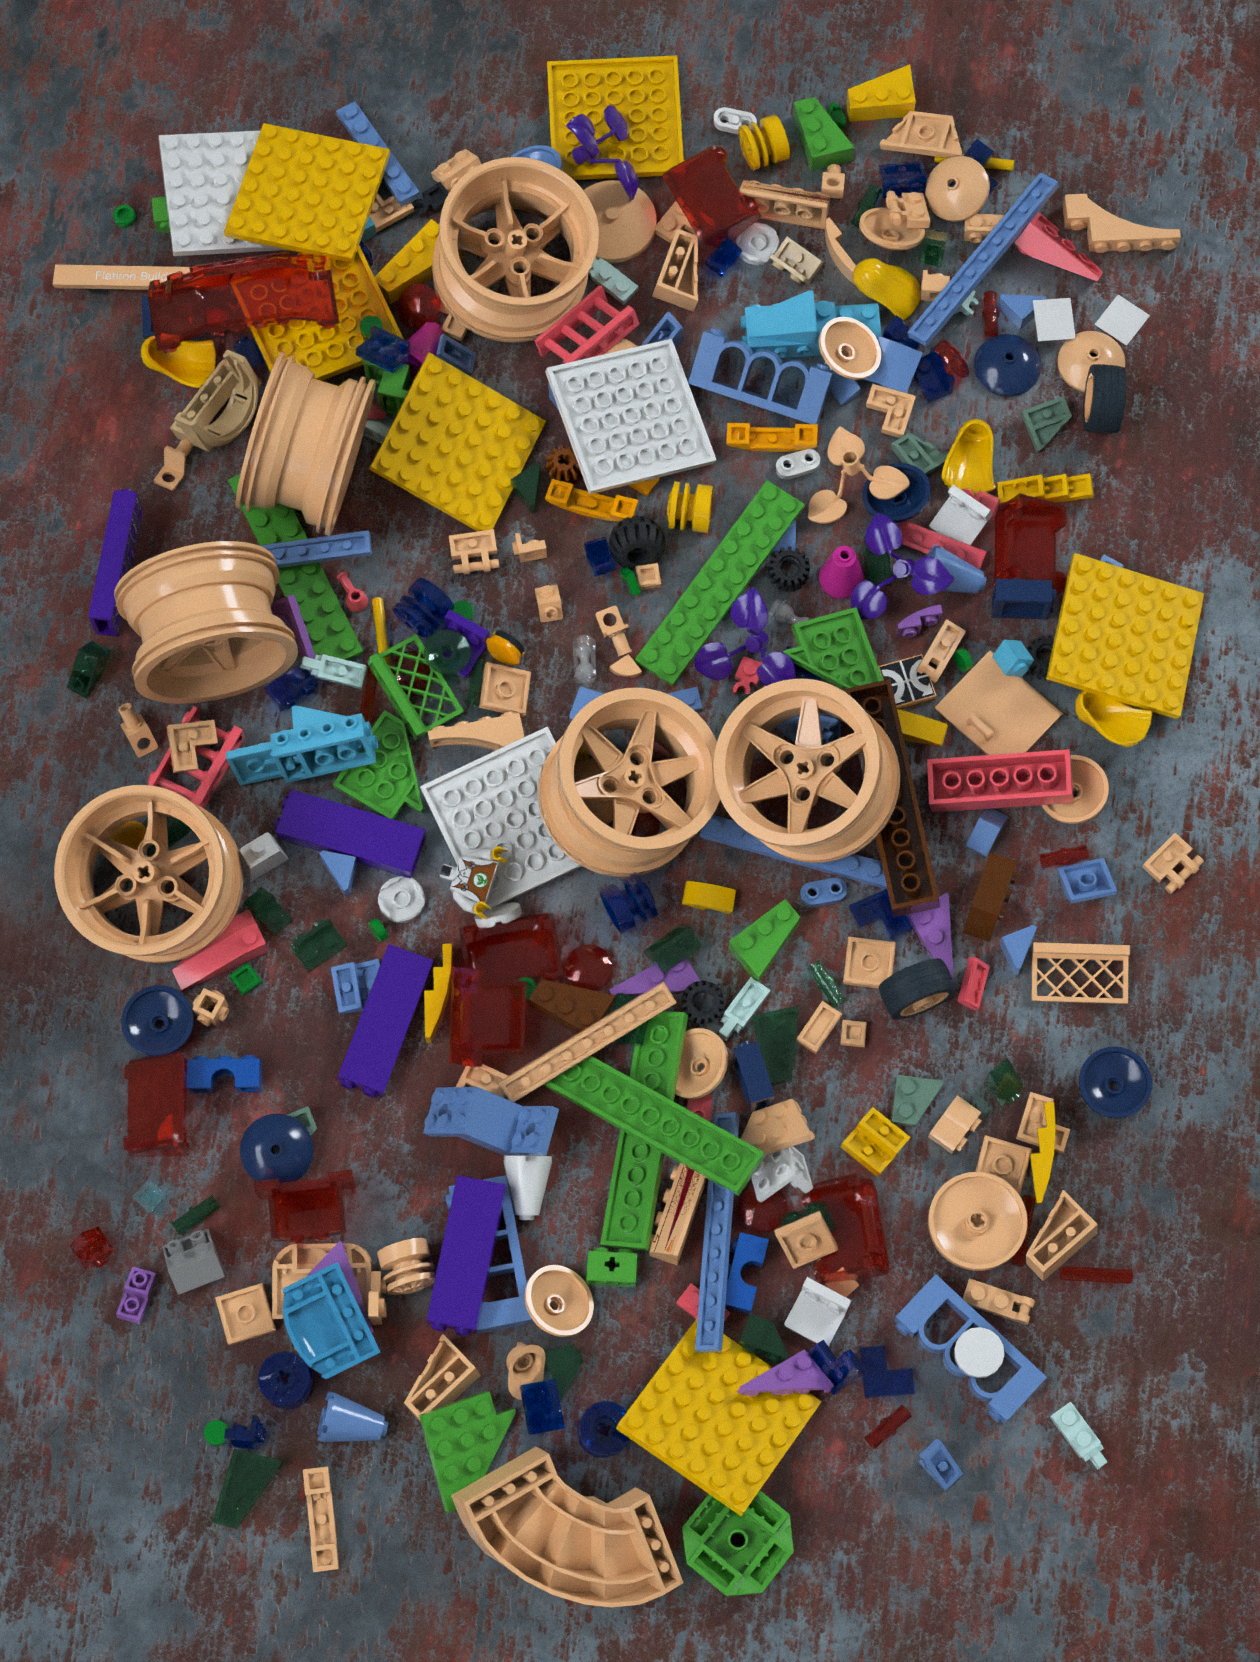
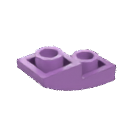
M941 605L922 609L905 618L898 624L897 637L912 638L920 634L922 624L932 626L941 622L943 613Z
M132 1267L124 1287L125 1293L116 1313L117 1318L141 1324L152 1292L156 1273Z

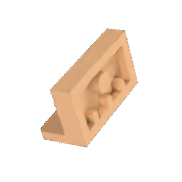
M975 214L971 218L964 220V241L972 243L983 242L1004 215Z

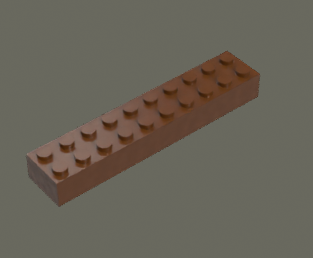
M891 679L844 689L883 728L894 746L899 762L900 789L898 799L889 821L878 836H876L893 916L899 917L941 908ZM861 752L858 755L864 778L865 759L864 753Z

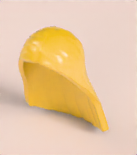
M876 258L865 259L854 268L853 281L856 287L866 296L887 307L900 323L910 317L919 305L921 296L919 281L907 270L885 264Z
M155 335L148 337L141 346L143 363L149 369L161 372L183 385L201 388L216 368V351L213 340L188 341L167 335Z
M971 419L965 422L958 430L942 470V480L946 486L948 485V488H951L952 485L961 490L969 488L973 491L974 495H977L980 490L987 493L995 489L992 472L994 438L989 424L985 421Z
M1086 691L1080 692L1075 700V712L1078 719L1092 726L1112 743L1123 747H1132L1141 742L1146 737V733H1148L1151 725L1152 710L1133 708L1125 703Z

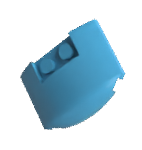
M338 1262L283 1288V1317L291 1342L305 1363L322 1374L323 1378L328 1379L380 1353Z

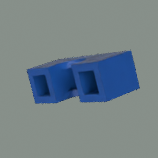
M225 1055L218 1056V1059L195 1056L194 1060H187L186 1088L190 1094L214 1093L216 1079L224 1074L235 1077V1088L238 1093L262 1092V1062L260 1058H256L254 1055H244L242 1059H232L231 1056Z
M740 1232L738 1239H733L730 1252L735 1254L733 1262L728 1264L729 1278L725 1309L748 1315L751 1314L757 1287L746 1284L742 1280L740 1273L747 1266L762 1268L769 1239Z

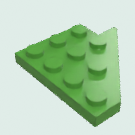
M856 607L792 625L791 628L798 647L784 650L783 653L788 655L793 663L843 690L883 681Z
M384 710L372 727V736L376 735L379 747L375 749L376 763L342 770L333 783V787L386 818L395 820L405 804L422 814L424 810L404 721Z
M490 1391L475 1394L419 1415L445 1512L449 1513L457 1510L451 1497L452 1494L486 1475L516 1413L514 1408L495 1413Z

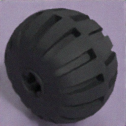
M645 516L624 518L616 524L609 538V550L612 557L623 568L628 567L630 570H634L635 566L658 563L664 554L666 546L665 535L661 527L654 520Z

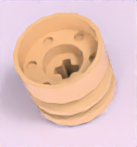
M426 1238L400 1241L388 1245L377 1252L381 1269L393 1270L384 1276L385 1283H390L386 1286L388 1295L414 1293L434 1284L436 1273L431 1272L434 1269L433 1263H421L431 1256Z

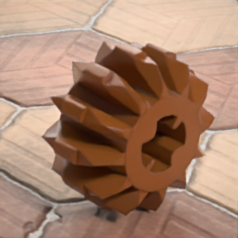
M561 444L559 451L553 448L552 454L547 455L545 466L546 470L549 471L550 478L556 477V480L559 481L565 479V482L569 483V478L577 480L578 474H582L572 445L568 449H564V446Z

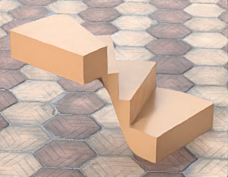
M538 1447L532 1448L451 1495L459 1517L469 1535L485 1554L498 1561L524 1581L552 1595L585 1605L622 1607L643 1604L665 1595L684 1583L649 1494L635 1487L609 1503H605L594 1496H582L560 1479L549 1453Z

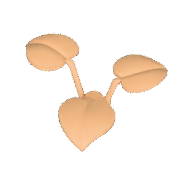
M839 426L829 442L827 451L830 462L836 466L842 465L843 468L839 491L837 495L831 490H821L815 493L809 502L808 519L815 523L827 524L839 520L845 514L847 503L840 498L847 474L853 476L862 471L867 479L872 481L869 485L871 494L882 500L896 497L909 487L910 482L904 473L891 466H879L874 470L873 476H871L865 469L864 464H860V459L865 452L863 441L858 436Z

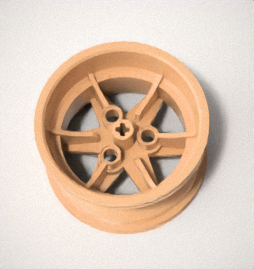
M523 157L491 160L473 168L461 177L453 186L444 202L439 223V235L432 260L435 288L448 312L465 328L482 337L495 341L516 343L537 339L576 306L583 298L588 274L594 263L599 242L597 217L586 193L570 176L560 169L536 159ZM513 209L535 214L545 221L540 225L530 223L522 229ZM495 210L496 228L485 232L466 224L472 217L480 213ZM561 233L568 243L571 262L554 258L542 249ZM533 235L536 237V239L531 240L527 236ZM489 240H495L498 244H491ZM458 247L486 258L472 275L465 271L460 261ZM514 269H522L524 273H517ZM531 273L559 283L550 292L531 297ZM505 278L510 296L496 293L487 288Z
M280 352L269 376L253 425L238 483L235 507L242 509L245 504V510L248 512L253 507L271 509L275 508L278 504L302 511L307 524L316 526L317 533H321L324 528L325 535L331 536L358 456L374 396L376 380L370 379L369 383L366 384V377L362 376L359 381L348 379L339 386L315 379V374L308 367L296 362V356L291 355L287 359V353Z
M238 541L194 544L154 556L135 566L119 580L114 590L118 612L142 639V645L136 653L135 662L132 666L135 688L142 696L154 701L174 704L219 700L265 685L282 675L293 665L298 656V647L294 633L280 618L272 615L271 611L276 591L275 587L279 581V571L276 559L270 551L259 545Z
M789 679L772 683L759 689L742 701L729 716L720 732L715 748L713 769L716 789L729 815L739 826L758 838L767 847L784 857L807 863L832 862L858 852L882 831L889 821L898 799L900 768L897 754L890 738L883 728L850 695L826 682L812 679ZM820 714L840 719L848 724L855 733L823 745ZM800 715L795 745L769 733L785 720ZM758 748L778 769L751 784V765ZM863 752L865 773L858 795H856L836 773L840 771L842 764L850 757ZM789 754H793V761L789 764H785V757ZM828 757H834L833 764L826 767L824 764L825 760ZM809 790V798L801 801V794ZM788 795V828L770 822L762 814L757 804L763 800ZM818 796L847 808L840 817L829 824L807 830L808 818L812 807L818 802Z
M618 689L605 693L589 702L577 713L564 735L551 749L539 775V809L544 825L553 841L569 858L579 865L607 876H640L668 864L710 820L720 801L713 769L717 740L711 729L698 713L687 704L669 694L653 689ZM611 729L634 731L624 754L600 732ZM654 741L660 744L673 759L652 762ZM582 748L596 760L603 773L574 782L575 759L579 749ZM630 758L636 759L639 765L632 764ZM682 777L685 778L687 788L684 811L662 789V787ZM603 785L611 787L612 793L606 792ZM643 796L650 798L651 804L644 802ZM583 800L613 801V828L599 820L588 809ZM638 812L643 814L650 812L667 830L650 837L631 835Z
M131 785L110 790L96 797L74 816L64 831L58 845L54 865V879L58 899L64 913L72 925L89 941L101 948L136 960L168 963L183 960L194 955L220 936L230 925L242 896L243 867L234 839L226 827L210 812L168 789L150 785ZM148 816L146 833L143 841L139 844L138 850L108 838L123 824L139 817ZM167 816L181 820L188 825L201 842L168 851ZM155 845L156 853L152 857H148V847ZM100 851L123 875L119 876L116 882L103 894L96 897L93 886V871L97 855ZM208 859L209 880L205 896L202 897L180 876ZM132 880V890L125 892V882ZM168 882H173L174 890L172 893L167 894L165 886ZM136 901L141 930L140 936L131 935L120 930L104 913ZM164 901L194 913L181 926L167 933L160 934Z

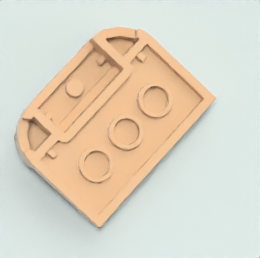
M337 1243L292 1244L278 1253L272 1267V1319H284L282 1310L284 1301L283 1288L307 1277L311 1270ZM343 1243L368 1314L371 1271L373 1268L371 1257L367 1250L361 1246Z

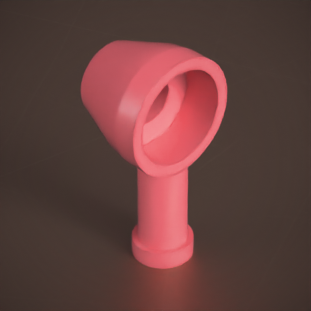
M346 571L341 572L336 578L347 592L345 597L347 609L354 613L364 611L368 606L367 595L364 591L354 588ZM354 595L360 596L357 600L352 599Z

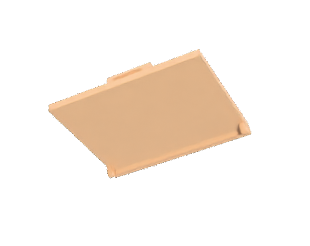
M990 650L939 702L935 710L986 755L1025 753L1054 723L1059 721L1063 713L1022 677L1006 676L992 657L994 653Z

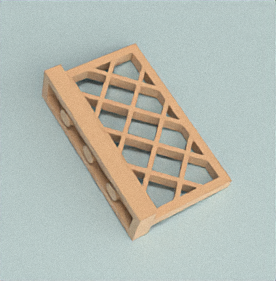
M1034 942L1031 945V1001L1128 1004V956L1130 955V945ZM1037 959H1047L1053 967L1044 975L1037 968ZM1052 959L1061 960L1056 964ZM1065 959L1071 960L1077 966L1069 976L1058 966ZM1088 960H1095L1101 966V969L1093 976L1082 967ZM1100 960L1108 962L1104 965ZM1112 961H1123V971L1115 977L1107 966ZM1055 968L1065 977L1057 987L1047 979V976ZM1079 969L1089 978L1081 988L1070 978ZM1102 970L1113 979L1105 988L1094 979ZM1037 973H1038V974L1040 975V977H1041V979H1040L1038 982H1037ZM1042 980L1053 989L1048 996H1037V985ZM1067 980L1077 990L1071 997H1065L1058 990ZM1091 981L1101 991L1095 998L1088 997L1082 991ZM1116 982L1122 988V998H1112L1106 990ZM1056 992L1060 997L1051 995H1053ZM1078 993H1080L1083 997H1075V996H1076ZM1102 994H1104L1107 998H1099V997H1100Z

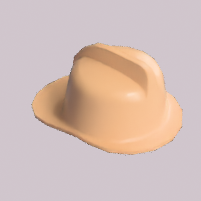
M518 1342L517 1346L508 1353L506 1358V1366L509 1371L508 1389L511 1395L518 1400L532 1398L542 1386L546 1354L540 1346L526 1345L523 1342Z

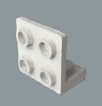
M952 485L948 490L949 498L929 526L937 533L971 545L993 514L986 506L955 485Z
M793 1146L765 1155L751 1177L757 1200L760 1202L766 1200L789 1182L794 1188L798 1187L805 1194L813 1189L804 1155Z
M807 1277L784 1326L818 1345L828 1348L852 1300Z

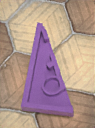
M295 595L273 601L271 605L272 615L280 618L292 630L299 653L302 657L315 659V653Z
M945 893L939 897L941 908L908 914L907 917L931 959H943L954 981L949 895Z
M680 950L611 988L609 993L618 997L643 994L664 981L670 993L681 994L690 984L700 980L686 956Z
M339 1241L307 1276L338 1262L371 1333H373L372 1323L368 1317L342 1241Z
M804 1349L743 1384L737 1392L740 1395L758 1396L759 1392H772V1395H785L795 1392L808 1394L810 1390H824V1393H829L834 1385Z

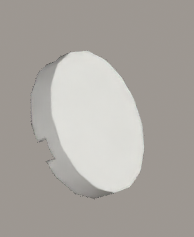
M757 222L748 227L746 225L737 234V254L748 264L758 266L771 262L773 259L769 256L771 253L775 254L780 247L777 232L774 228L764 223Z
M397 876L389 879L382 885L378 897V905L381 913L388 920L395 923H408L415 920L422 913L425 907V894L422 886L416 880Z
M505 903L493 907L491 910L484 911L482 914L487 917L486 919H482L477 914L474 918L478 927L488 928L494 927L495 923L498 922L505 924L520 917L522 911L519 903Z
M982 1327L971 1328L963 1332L956 1341L954 1349L955 1362L959 1369L966 1375L976 1378H986L994 1374L1002 1365L1005 1355L1000 1338L991 1330Z

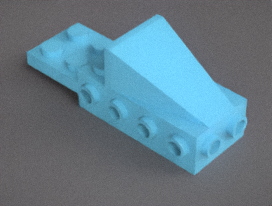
M813 290L771 306L751 305L750 307H745L744 316H740L741 329H745V336H742V342L748 344L753 354L762 350H770L778 354L780 358L822 355L819 348V335L822 328L834 318H853L867 326L876 338L881 336L879 305L876 303L835 306L834 302L828 301L814 303ZM760 356L756 359H768V357Z
M292 706L293 729L271 734V742L259 743L258 745L237 748L226 752V760L240 786L281 776H283L286 783L373 764L376 763L375 749L379 747L376 735L372 736L370 722H365L362 713L343 716L301 706Z

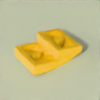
M872 1107L858 1123L857 1127L842 1142L840 1147L875 1176L879 1177L911 1137Z

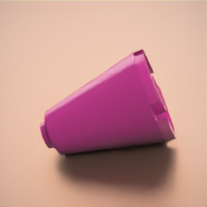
M427 322L405 342V345L401 346L394 353L391 361H402L409 365L412 383L426 355L430 352L436 356L440 336L444 334L443 329L435 322Z
M849 546L838 547L823 563L819 571V581L823 591L830 597L845 599V597L851 596L854 588L865 579L864 570L855 551Z

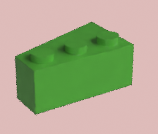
M815 97L795 101L793 105V118L810 170L815 171L827 168L832 164L839 165L853 161L855 147Z
M785 899L729 941L728 949L747 973L760 983L769 967L774 963L780 951L799 926L800 916Z

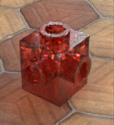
M99 1226L80 1233L70 1245V1248L85 1270L94 1266L96 1268L102 1267L109 1261L108 1257L114 1251V1248Z

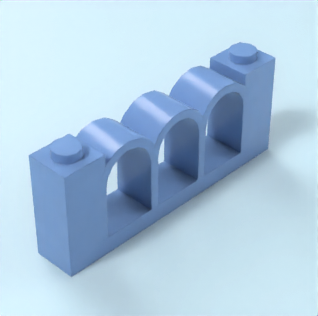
M711 328L703 332L688 384L809 424L819 423L835 371L830 370L828 365L818 362L817 365L809 367L808 364L801 360H791L783 364L778 354L773 351L762 350L753 354L748 344L742 341L733 340L727 342L728 336L723 335L724 331ZM730 346L741 349L746 358L738 387L715 380L723 354ZM760 356L770 358L776 368L768 397L745 390L755 359ZM789 366L800 368L806 378L798 407L775 400L782 374Z
M506 1175L484 1180L506 1185L503 1204L506 1230L498 1231L496 1241L509 1240L513 1263L490 1267L489 1277L515 1272L519 1297L494 1302H483L477 1334L534 1323L526 1309L524 1300L527 1282ZM455 1185L449 1186L450 1194H445L448 1209L451 1206Z
M936 1274L894 1319V1322L897 1323L895 1327L904 1336L909 1335L913 1338L917 1333L918 1342L923 1349L930 1353H943V1363L949 1373L955 1377H969L970 1391L981 1401L989 1402L986 1406L989 1409L987 1413L998 1423L1002 1421L1005 1424L1047 1378ZM946 1303L966 1323L945 1344H933L925 1337L924 1325ZM970 1327H982L994 1332L1003 1344L1004 1357L1019 1370L998 1392H984L977 1385L976 1377L966 1375L951 1361V1347L962 1333Z

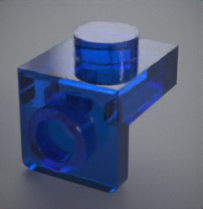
M725 237L720 247L707 258L705 265L720 277H723L737 263L743 250L728 237Z
M605 537L584 543L586 558L594 577L616 570L615 562L610 554Z

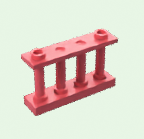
M599 285L534 341L542 357L552 351L564 360V364L604 355L639 325L635 310L628 305L619 312L607 303L608 300L604 289ZM599 309L613 318L605 326L591 317ZM583 323L597 332L588 340L574 331ZM566 337L580 345L572 354L558 345Z
M193 706L190 712H186L182 723L202 721L199 719L201 715L198 708ZM234 725L231 731L225 732L215 727L217 738L223 741L220 751L215 752L204 746L195 747L197 754L212 760L211 762L213 763L209 771L206 770L204 772L200 769L184 771V773L200 780L201 785L197 791H191L165 778L170 768L173 767L170 747L157 770L152 771L150 774L148 785L161 786L176 792L205 809L229 767L226 760V752L240 748L245 739L243 729Z

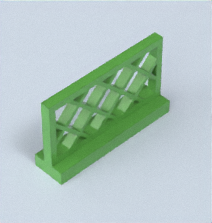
M417 634L380 654L376 653L369 657L368 666L399 717L404 721L407 730L415 742L423 738L434 727L441 726L464 713V710ZM415 642L419 649L418 657L405 654L406 646ZM389 655L399 656L398 668L389 666L384 658ZM403 658L416 661L414 672L400 669ZM419 662L429 665L431 668L430 676L416 673ZM399 673L412 676L410 687L399 684L397 681ZM415 677L428 681L426 691L412 688ZM430 682H435L442 686L441 696L428 692ZM411 692L424 696L421 707L411 704L409 700ZM426 697L440 700L437 711L424 708ZM442 701L452 703L456 711L451 714L440 712ZM422 712L436 715L434 723L425 727L421 720Z

